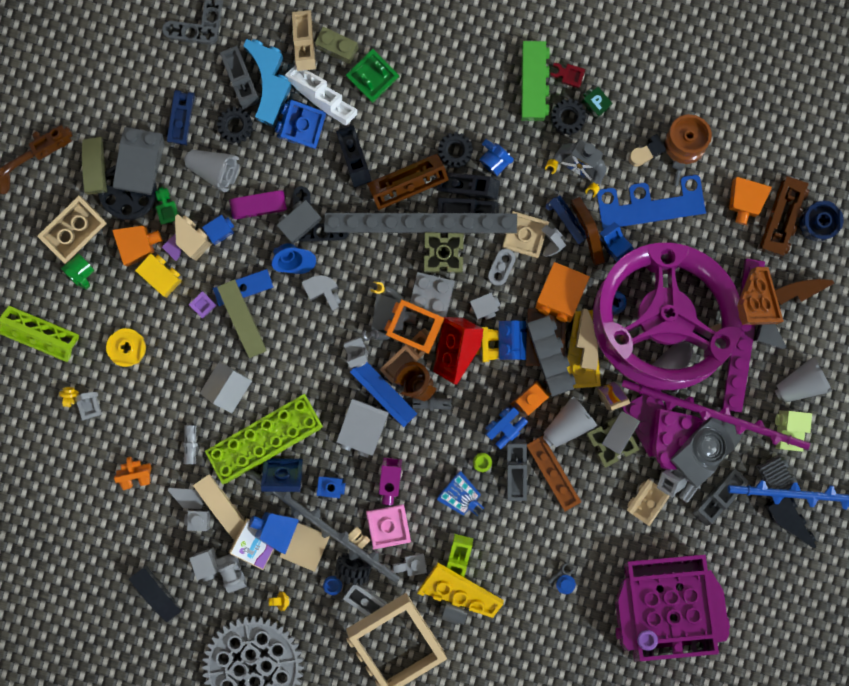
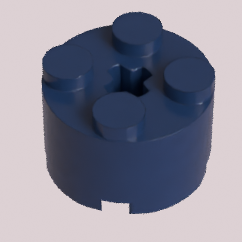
M819 201L806 207L799 218L802 235L812 241H824L834 237L842 229L844 223L843 213L830 201Z

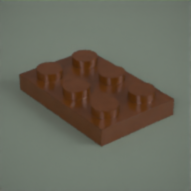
M528 308L527 323L547 316L550 319L554 318L557 330L554 331L556 337H560L562 340L563 348H561V352L564 356L566 322L559 321L556 316L551 314H542L538 309ZM527 328L525 366H540Z

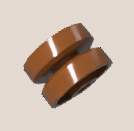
M687 114L680 116L674 120L665 137L664 146L667 154L678 163H695L702 158L711 142L712 132L710 126L697 115Z

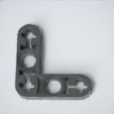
M212 0L204 1L201 25L177 21L166 22L162 28L165 37L175 41L206 45L215 44L219 37L223 0H215L216 8L212 7ZM215 12L217 14L216 20L208 21L207 14ZM171 26H173L175 30L181 31L182 36L180 37L179 32H173L170 35L167 29H171ZM189 28H193L196 31L192 38H188L185 35L186 30ZM199 29H201L202 34H208L211 31L214 37H210V40H207L206 36L200 35Z

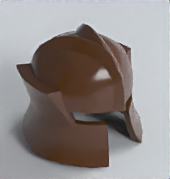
M418 362L405 363L398 369L394 377V383L404 387V391L400 394L425 402L437 390L426 367Z

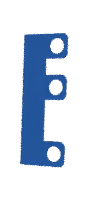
M692 175L681 179L683 196L651 201L648 184L631 185L629 191L632 204L619 206L616 189L599 190L597 197L602 228L604 229L613 222L622 227L706 214L700 177ZM694 179L698 184L697 189L694 191L687 190L685 187L686 181ZM637 187L645 189L646 196L643 199H637L634 196V190ZM605 192L613 194L614 200L611 204L603 203L602 195Z

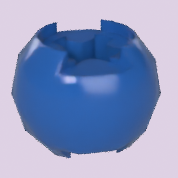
M617 291L614 299H618L619 303H617V308L615 305H612V314L614 315L623 312L627 304L624 294Z

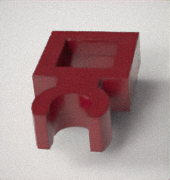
M553 63L552 67L557 68L559 72L556 74L551 72V78L561 77L563 78L562 84L580 88L586 69L567 64L565 69L561 64Z

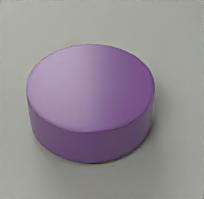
M645 630L638 635L637 643L641 649L649 651L657 646L658 638L653 631Z

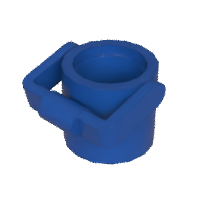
M487 139L484 140L482 145L488 151L479 161L491 174L497 177L514 159L499 144H493Z

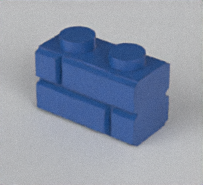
M499 321V360H526V321Z

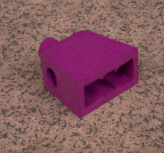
M383 458L379 494L383 495L382 504L393 505L394 496L397 497L399 494L402 459Z

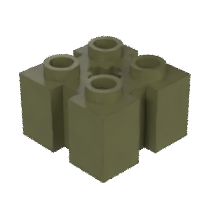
M425 232V250H429V256H424V273H439L440 269H447V274H462L463 257H458V251H463L464 233H448V238H440V233ZM441 249H446L445 251L449 253V256L442 258L438 252H441Z
M619 415L606 421L607 427L602 429L601 426H597L595 429L585 433L591 446L598 447L599 451L595 454L604 468L619 461L617 458L619 454L602 445ZM631 436L621 453L624 457L639 451L633 436Z

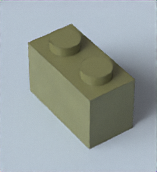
M322 27L315 42L316 49L351 65L359 48L358 42L326 27Z

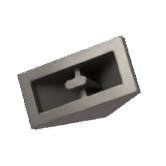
M775 324L758 325L754 342L776 349L787 347Z

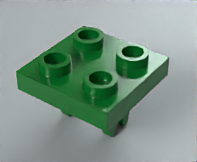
M374 49L346 74V77L372 104L400 78L397 72Z

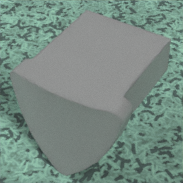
M97 392L83 393L75 397L82 420L102 415Z

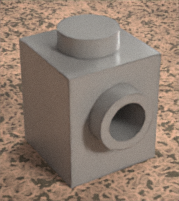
M492 293L469 302L477 320L485 317V320L496 316L495 312L499 311V300Z
M189 510L184 518V525L187 526V531H208L210 529L211 510Z

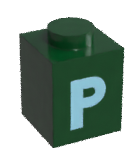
M599 87L594 90L590 88L583 94L585 98H583L582 104L595 119L600 117L613 104Z

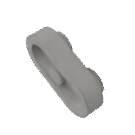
M502 249L498 252L488 274L491 284L500 286L506 282L516 259L513 251ZM508 256L509 261L506 263L503 262L502 257ZM494 274H501V279L496 280Z

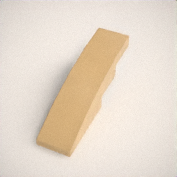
M209 474L193 486L235 541L245 519Z

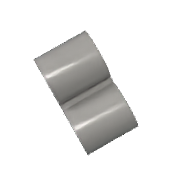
M228 554L216 559L217 570L222 575L223 586L228 593L247 587V582L240 569L237 557Z

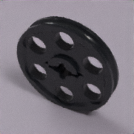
M116 165L105 172L107 192L99 193L100 202L105 210L122 220H135L146 215L154 206L157 198L156 182L154 183L151 195L130 191V197L127 194H123L126 190L108 186L107 180L109 177L115 176ZM110 195L116 197V202L113 205L106 203V199ZM143 196L149 198V203L146 206L139 204V199ZM125 205L132 207V212L129 215L122 213V208Z

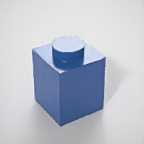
M223 215L202 227L214 245L234 234L232 230L234 227L229 217L225 219Z

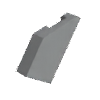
M168 488L169 493L182 508L203 509L204 500L196 489Z

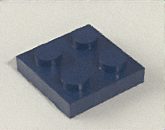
M268 459L265 461L261 491L300 492L303 459Z

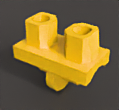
M482 327L484 329L480 346L482 347V362L499 359V348H488V341H499L498 330Z

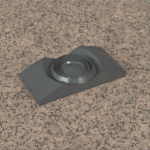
M716 407L714 409L718 412L721 411L720 407ZM710 417L703 421L670 461L694 488H697L716 471L720 462L736 448L743 434H737L735 425Z

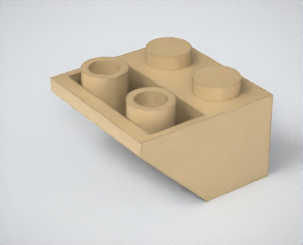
M177 214L175 216L176 245L190 258L197 261L212 244L208 241L209 237L200 228L197 230L194 228L196 224L186 215L181 217Z

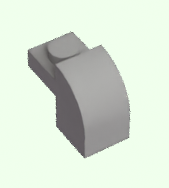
M318 275L302 282L311 301L325 295L332 311L340 308L338 305L341 303L337 292H332L339 287L331 278Z

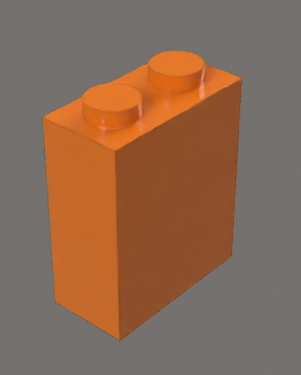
M554 262L535 308L542 314H551L556 316L559 321L571 323L590 276Z

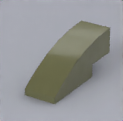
M102 137L82 140L84 192L88 195L107 192L106 164Z

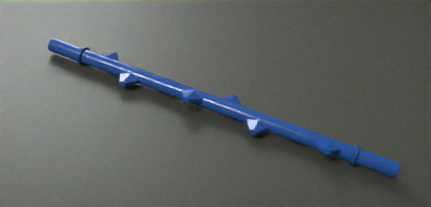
M761 480L756 487H751L750 485L728 486V493L746 494L747 496H772L774 504H779L784 497L806 499L810 507H814L818 500L839 501L845 510L849 507V494H836L834 486L831 485L824 493L801 491L798 483L793 482L789 490L767 488L764 480Z

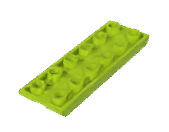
M303 394L207 449L205 453L221 483L226 484L319 431L323 425L307 396Z

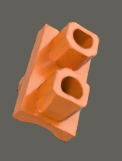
M127 457L126 463L120 465L121 470H116L114 480L115 483L120 484L122 490L133 487L132 479L138 478L140 486L150 484V472L152 469L150 463L141 465L140 460L133 462L132 457Z

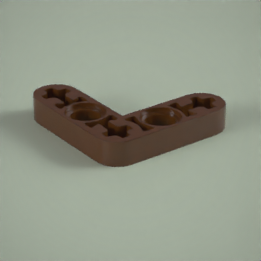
M581 197L572 199L573 211L586 234L591 259L595 266L604 264L605 260L595 221Z

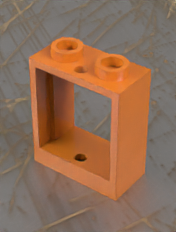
M401 299L400 303L396 302L392 313L395 314L393 320H388L385 326L386 336L429 354L444 321V317ZM404 307L435 320L424 346L393 333Z

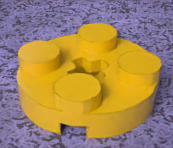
M123 328L117 330L108 338L106 352L116 365L130 367L140 363L146 352V344L143 336L137 331ZM126 342H128L129 346H131V350H128L127 353H124V350L121 349V346L125 345Z

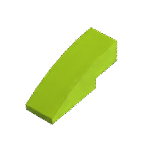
M455 534L446 567L463 577L466 573L473 538Z

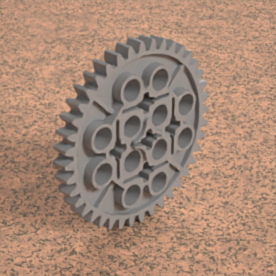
M245 616L244 622L238 618L236 624L233 621L229 623L230 628L224 625L223 631L218 630L217 635L219 637L213 636L212 640L214 643L209 642L207 645L210 649L206 650L205 654L209 657H204L203 661L208 664L203 665L202 669L207 670L203 677L209 679L204 684L224 686V681H230L233 686H239V681L244 679L246 686H263L266 676L271 675L275 668L278 667L273 674L272 681L267 682L265 686L301 685L302 681L298 678L303 677L304 673L299 670L304 669V665L299 663L304 658L298 656L302 653V650H296L299 643H292L295 636L289 638L290 630L283 632L284 625L278 628V621H275L272 625L270 624L271 618L264 622L263 616L260 617L259 621L256 620L255 616L252 617L251 621ZM261 633L265 634L268 641H259L258 635ZM238 638L241 642L240 646H233L231 639ZM245 644H247L246 647H245V648L243 649V651L241 652V656H240L241 658H238L237 660H235V662H234V663L232 664V666L229 668V665H230V664L232 663V661L234 660V657H235V654H234V653L237 654L238 652H240V650L243 648V646H244ZM275 645L282 646L283 653H275L273 647ZM268 648V654L262 655L261 649ZM247 650H254L256 657H248ZM220 654H227L229 661H221ZM269 661L272 668L265 669L262 666V662ZM256 664V669L252 671L250 667ZM235 666H243L245 672L242 674L237 673ZM284 672L287 675V680L281 681L277 674ZM251 677H258L260 684H252Z

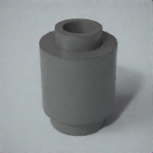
M446 601L445 604H441L438 615H441V620L456 625H464L468 610L464 609V606L457 607L452 605L451 602Z

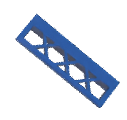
M368 362L350 371L403 427L417 415L416 411Z

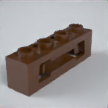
M434 154L367 183L378 210L444 183L449 179L438 154ZM434 175L436 179L429 182L430 176ZM426 178L429 183L426 184L423 179ZM393 192H396V197L385 201L384 196L390 194L393 197Z
M789 176L782 178L758 248L759 251L776 257H782L789 252L791 246L789 240L796 232L797 225H795V222L802 214L803 207L801 205L809 194V189H807L809 183ZM794 200L793 204L789 206L781 233L775 232L773 234V231L778 228L786 201L791 202Z

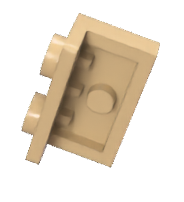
M650 479L640 485L639 493L629 501L627 509L630 514L648 526L651 525L670 497L657 488L658 485Z

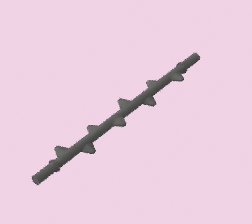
M252 469L245 473L256 481V484L261 485L262 475L260 476ZM264 492L266 496L273 494L290 506L291 517L304 516L321 529L322 537L331 536L349 549L350 560L360 557L378 570V573H382L395 584L401 579V577L385 567V564L383 565L379 562V552L366 553L349 540L348 532L339 533L320 519V509L317 508L310 512L293 500L290 492Z

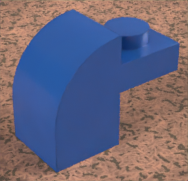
M616 222L605 227L599 233L601 243L616 262L634 250L633 246L623 236Z

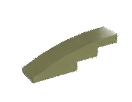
M234 279L218 286V291L248 357L252 358L266 352L265 344L236 280Z

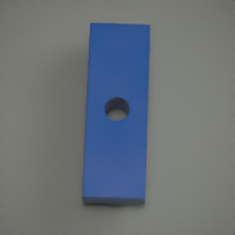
M268 269L236 280L240 291L242 285L247 286L245 291H241L243 298L274 288ZM214 287L213 290L218 305L223 306L224 302L218 288Z

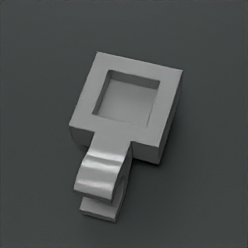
M424 553L405 556L406 562L392 564L394 573L407 571L408 576L427 573Z

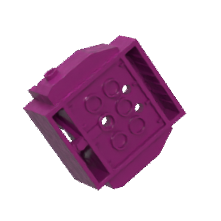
M706 555L631 561L624 564L626 578L621 582L615 601L618 622L615 634L616 639H620L623 651L633 650L634 662L719 654L718 642L727 641L730 634V622L727 617L724 591L712 571L708 570ZM677 584L682 585L681 591L676 589ZM658 585L663 587L662 593L657 592L656 588ZM671 614L676 615L677 619L675 622L670 620ZM645 630L653 631L658 638V644L655 648L672 646L673 654L654 656L653 650H649L643 655V649L637 643L638 635ZM698 642L703 644V648L701 650L697 649L696 644ZM690 645L691 653H683L682 646Z

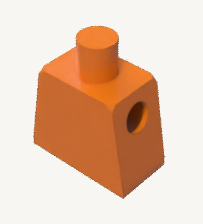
M739 177L734 178L731 186L729 210L738 212L735 222L747 225L749 216H758L772 187Z
M145 226L112 230L123 265L127 267L148 257L150 254H154L152 244L162 241L159 230L148 233V229Z
M536 380L510 405L519 412L521 417L525 418L547 400L550 394Z

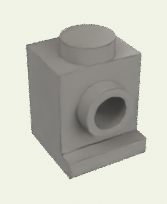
M678 469L665 470L662 472L657 488L673 498L677 492L686 487L688 480Z

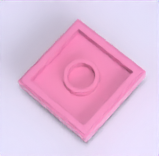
M404 504L366 511L373 549L411 542Z

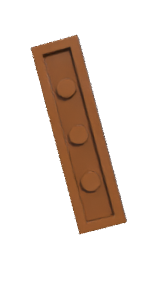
M543 435L528 443L527 448L563 510L566 512L581 503L552 450L543 439Z

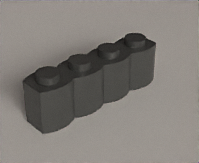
M547 316L526 323L550 396L573 390V385L576 382L573 374H569L567 367L570 365L567 356L562 355L561 348H563V343L560 337H556L554 330H557L554 318L550 319Z

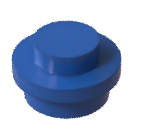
M562 575L556 582V587L562 594L572 593L576 586L575 580L570 575Z
M336 576L327 577L323 583L324 591L329 595H337L342 589L341 579H337Z

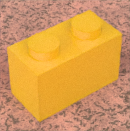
M150 254L135 271L162 296L167 298L181 283L180 273L173 267L169 269L165 266L166 261L160 255L154 256Z

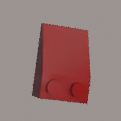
M444 317L433 372L453 384H458L480 349L484 329L462 317Z

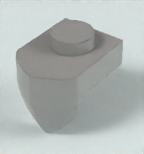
M546 225L542 229V232L551 241L545 249V257L557 254L566 246L561 239L563 235L556 228L551 229Z

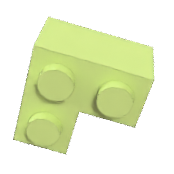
M779 410V414L776 415L775 424L778 425L777 432L792 435V437L804 441L805 432L810 433L812 413ZM782 441L775 447L776 449L803 452V448L791 444L787 445V443Z

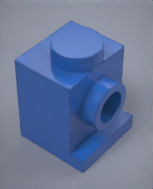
M319 476L316 496L340 498L341 494H345L346 483H342L343 478ZM329 484H333L335 486L334 491L328 490Z

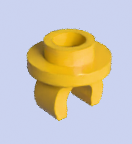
M65 387L59 392V396L63 397V407H71V404H75V397L79 395V392L73 387Z
M279 592L277 598H268L269 606H278L280 611H285L289 606V597L285 592Z

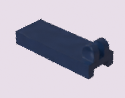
M561 195L553 198L546 204L547 210L554 209L578 244L586 240L583 227Z

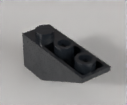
M784 497L779 504H774V501H771L764 505L773 523L809 547L816 548L814 543L816 539L813 533L806 529V520L795 509L797 504L793 498Z

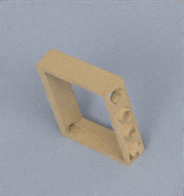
M407 593L346 629L348 644L351 648H356V655L361 662L365 661L367 672L370 676L374 675L377 679L375 680L377 686H404L447 660L443 648ZM406 610L433 652L388 680H385L359 641V638Z

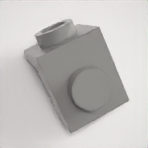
M361 337L344 343V348L348 354L347 363L350 368H358L368 362V351Z

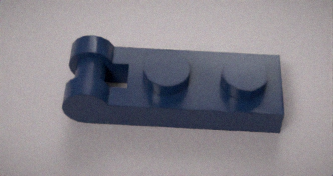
M179 90L174 91L167 137L168 143L187 145L195 93L188 92L186 94ZM180 101H186V106L180 105Z

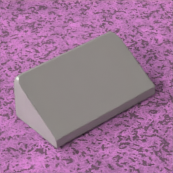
M621 411L602 445L620 455L640 421Z

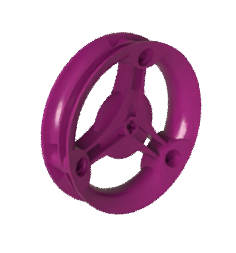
M677 243L648 244L634 249L623 256L612 267L601 284L593 306L595 336L608 361L630 380L640 385L660 390L687 388L708 378L734 351L742 331V323L737 308L740 297L726 271L705 253ZM645 267L655 273V289L649 292L641 301L638 308V320L624 328L613 321L612 305L615 294L627 276ZM678 267L698 277L714 295L721 315V329L718 332L708 328L697 319L693 303L684 293L679 291L675 276V270ZM663 274H668V288H663ZM641 327L644 333L631 338L629 332ZM694 330V331L698 332L699 334L705 336L706 338L709 339V341L703 339L702 337L698 336L697 334L693 333L692 331ZM615 339H619L622 345L618 344ZM647 339H652L657 343L665 345L687 341L704 350V359L687 368L665 369L642 361L632 353L634 344Z

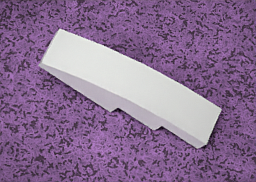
M296 65L285 74L288 81L301 94L342 124L347 125L357 115V109L343 102L341 94L328 88L326 80L308 70L297 71Z

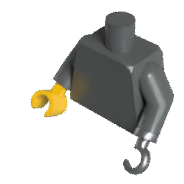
M374 281L373 283L377 284V289H370L371 292L377 293L372 331L368 334V338L366 337L367 331H363L362 337L365 341L371 339H390V337L386 336L385 326L388 320H393L395 314L392 311L396 302L400 303L401 299L404 300V297L394 289L384 286L381 282ZM404 307L393 333L398 335L403 330L404 323L415 324L417 313L407 312L406 307Z

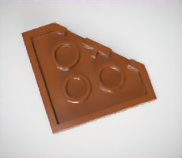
M755 267L750 270L737 305L742 325L779 324L784 322L769 267Z

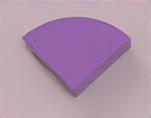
M174 234L162 248L177 261L181 255V248L176 245V234Z

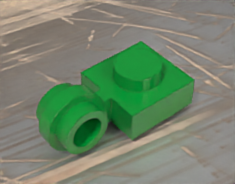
M160 187L159 190H156V196L158 201H162L163 204L156 206L161 225L174 222L175 216L179 215L175 201L167 202V199H170L168 188Z

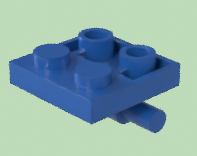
M506 407L500 412V419L496 422L491 421L485 427L487 431L484 434L492 440L502 431L505 435L496 443L502 449L510 440L513 441L520 434L519 431L528 421L522 417L513 426L510 422L519 412L514 407L510 409Z

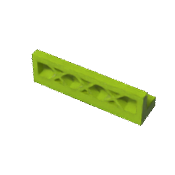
M8 306L0 317V335L65 362H68L71 358L72 348L79 339V335L11 306ZM11 313L18 316L19 319L11 320L7 317ZM25 323H35L36 327H27ZM49 329L52 330L54 334L47 335L44 334L42 330ZM68 337L72 340L68 344L66 342L61 341L60 338Z

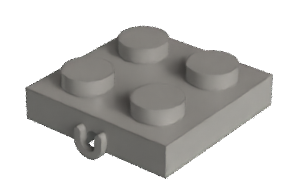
M417 272L410 303L441 317H447L455 281L441 278L440 275L433 274L432 276Z

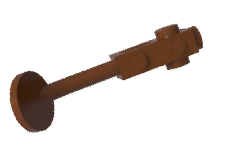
M60 125L43 136L39 132H34L32 134L34 141L29 143L31 150L0 167V194H6L9 191V173L34 156L41 160L72 142L71 137H73V134L69 127Z

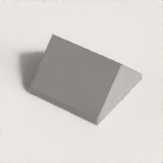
M219 361L200 394L211 403L233 413L252 380Z

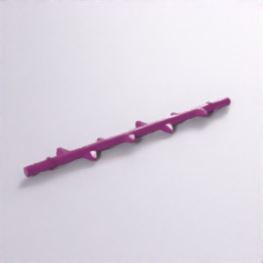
M623 380L621 386L639 392V394L642 393L665 401L666 408L669 411L677 405L700 413L704 421L712 417L735 425L736 432L739 435L747 429L770 437L774 445L782 441L787 443V445L791 444L809 450L811 444L792 437V435H786L765 428L761 420L751 423L733 417L730 414L729 407H724L718 412L695 404L691 396L683 400L663 393L660 389L648 388L627 380Z

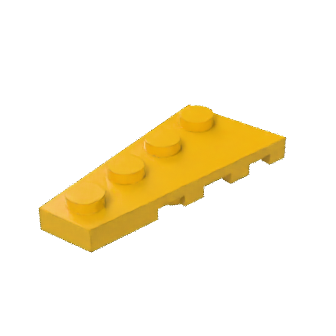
M440 563L436 564L417 592V594L422 596L424 594L432 596L433 599L438 601L442 599L451 602L452 605L457 607H467L469 611L492 618L504 603L503 599Z

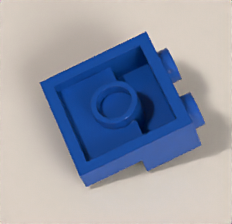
M293 100L283 103L280 111L283 117L281 122L278 121L275 132L278 133L277 138L316 149L326 113Z

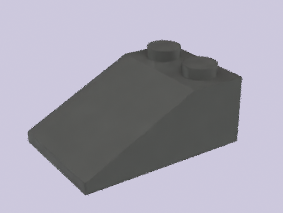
M124 127L119 145L113 188L148 195L152 194L165 146L162 134Z

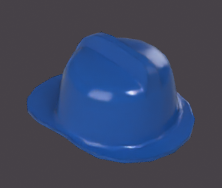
M285 243L278 248H274L272 267L278 272L304 274L312 270L316 265V257L311 251L299 249L294 244Z

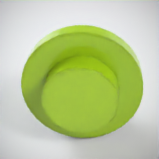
M479 453L473 459V466L479 472H486L492 466V459L486 453Z

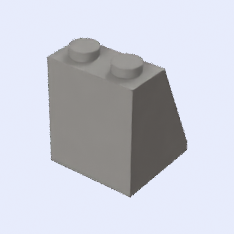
M352 399L337 439V443H340L339 447L348 451L353 448L358 450L357 454L367 458L369 455L373 456L389 412Z

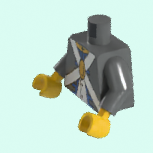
M578 140L576 143L563 144L553 156L554 159L548 160L545 170L551 166L553 167L551 174H554L557 170L558 162H560V164L587 180L593 181L585 190V193L587 194L589 190H593V197H595L600 189L598 184H601L607 168L602 160L603 153L596 149L593 144H587L582 140Z

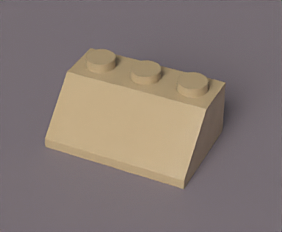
M78 196L37 237L66 264L107 223L82 196Z

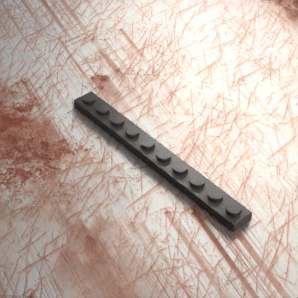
M325 213L324 232L517 234V214Z

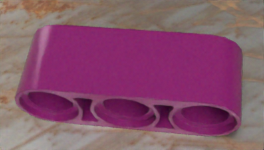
M273 191L229 200L232 219H243L287 210L284 191Z

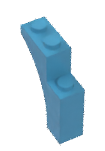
M246 39L244 48L258 64L262 77V97L255 118L257 121L275 128L280 116L281 107L286 102L292 88L291 82L288 81L287 77L280 74L278 77L276 76L283 56L280 50L273 46L267 48L262 46L263 43L256 39H252V41Z

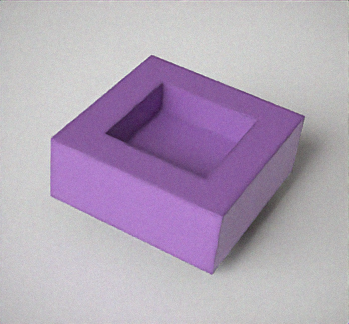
M203 291L189 304L201 318H204L217 306Z

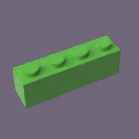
M523 41L521 121H544L545 116L549 115V104H546V97H549V85H546V78H549V66H546V59H549L550 48L546 47V41Z

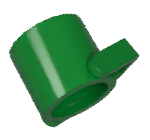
M79 253L75 254L60 268L77 287L80 286L85 290L90 287L87 278L95 270Z

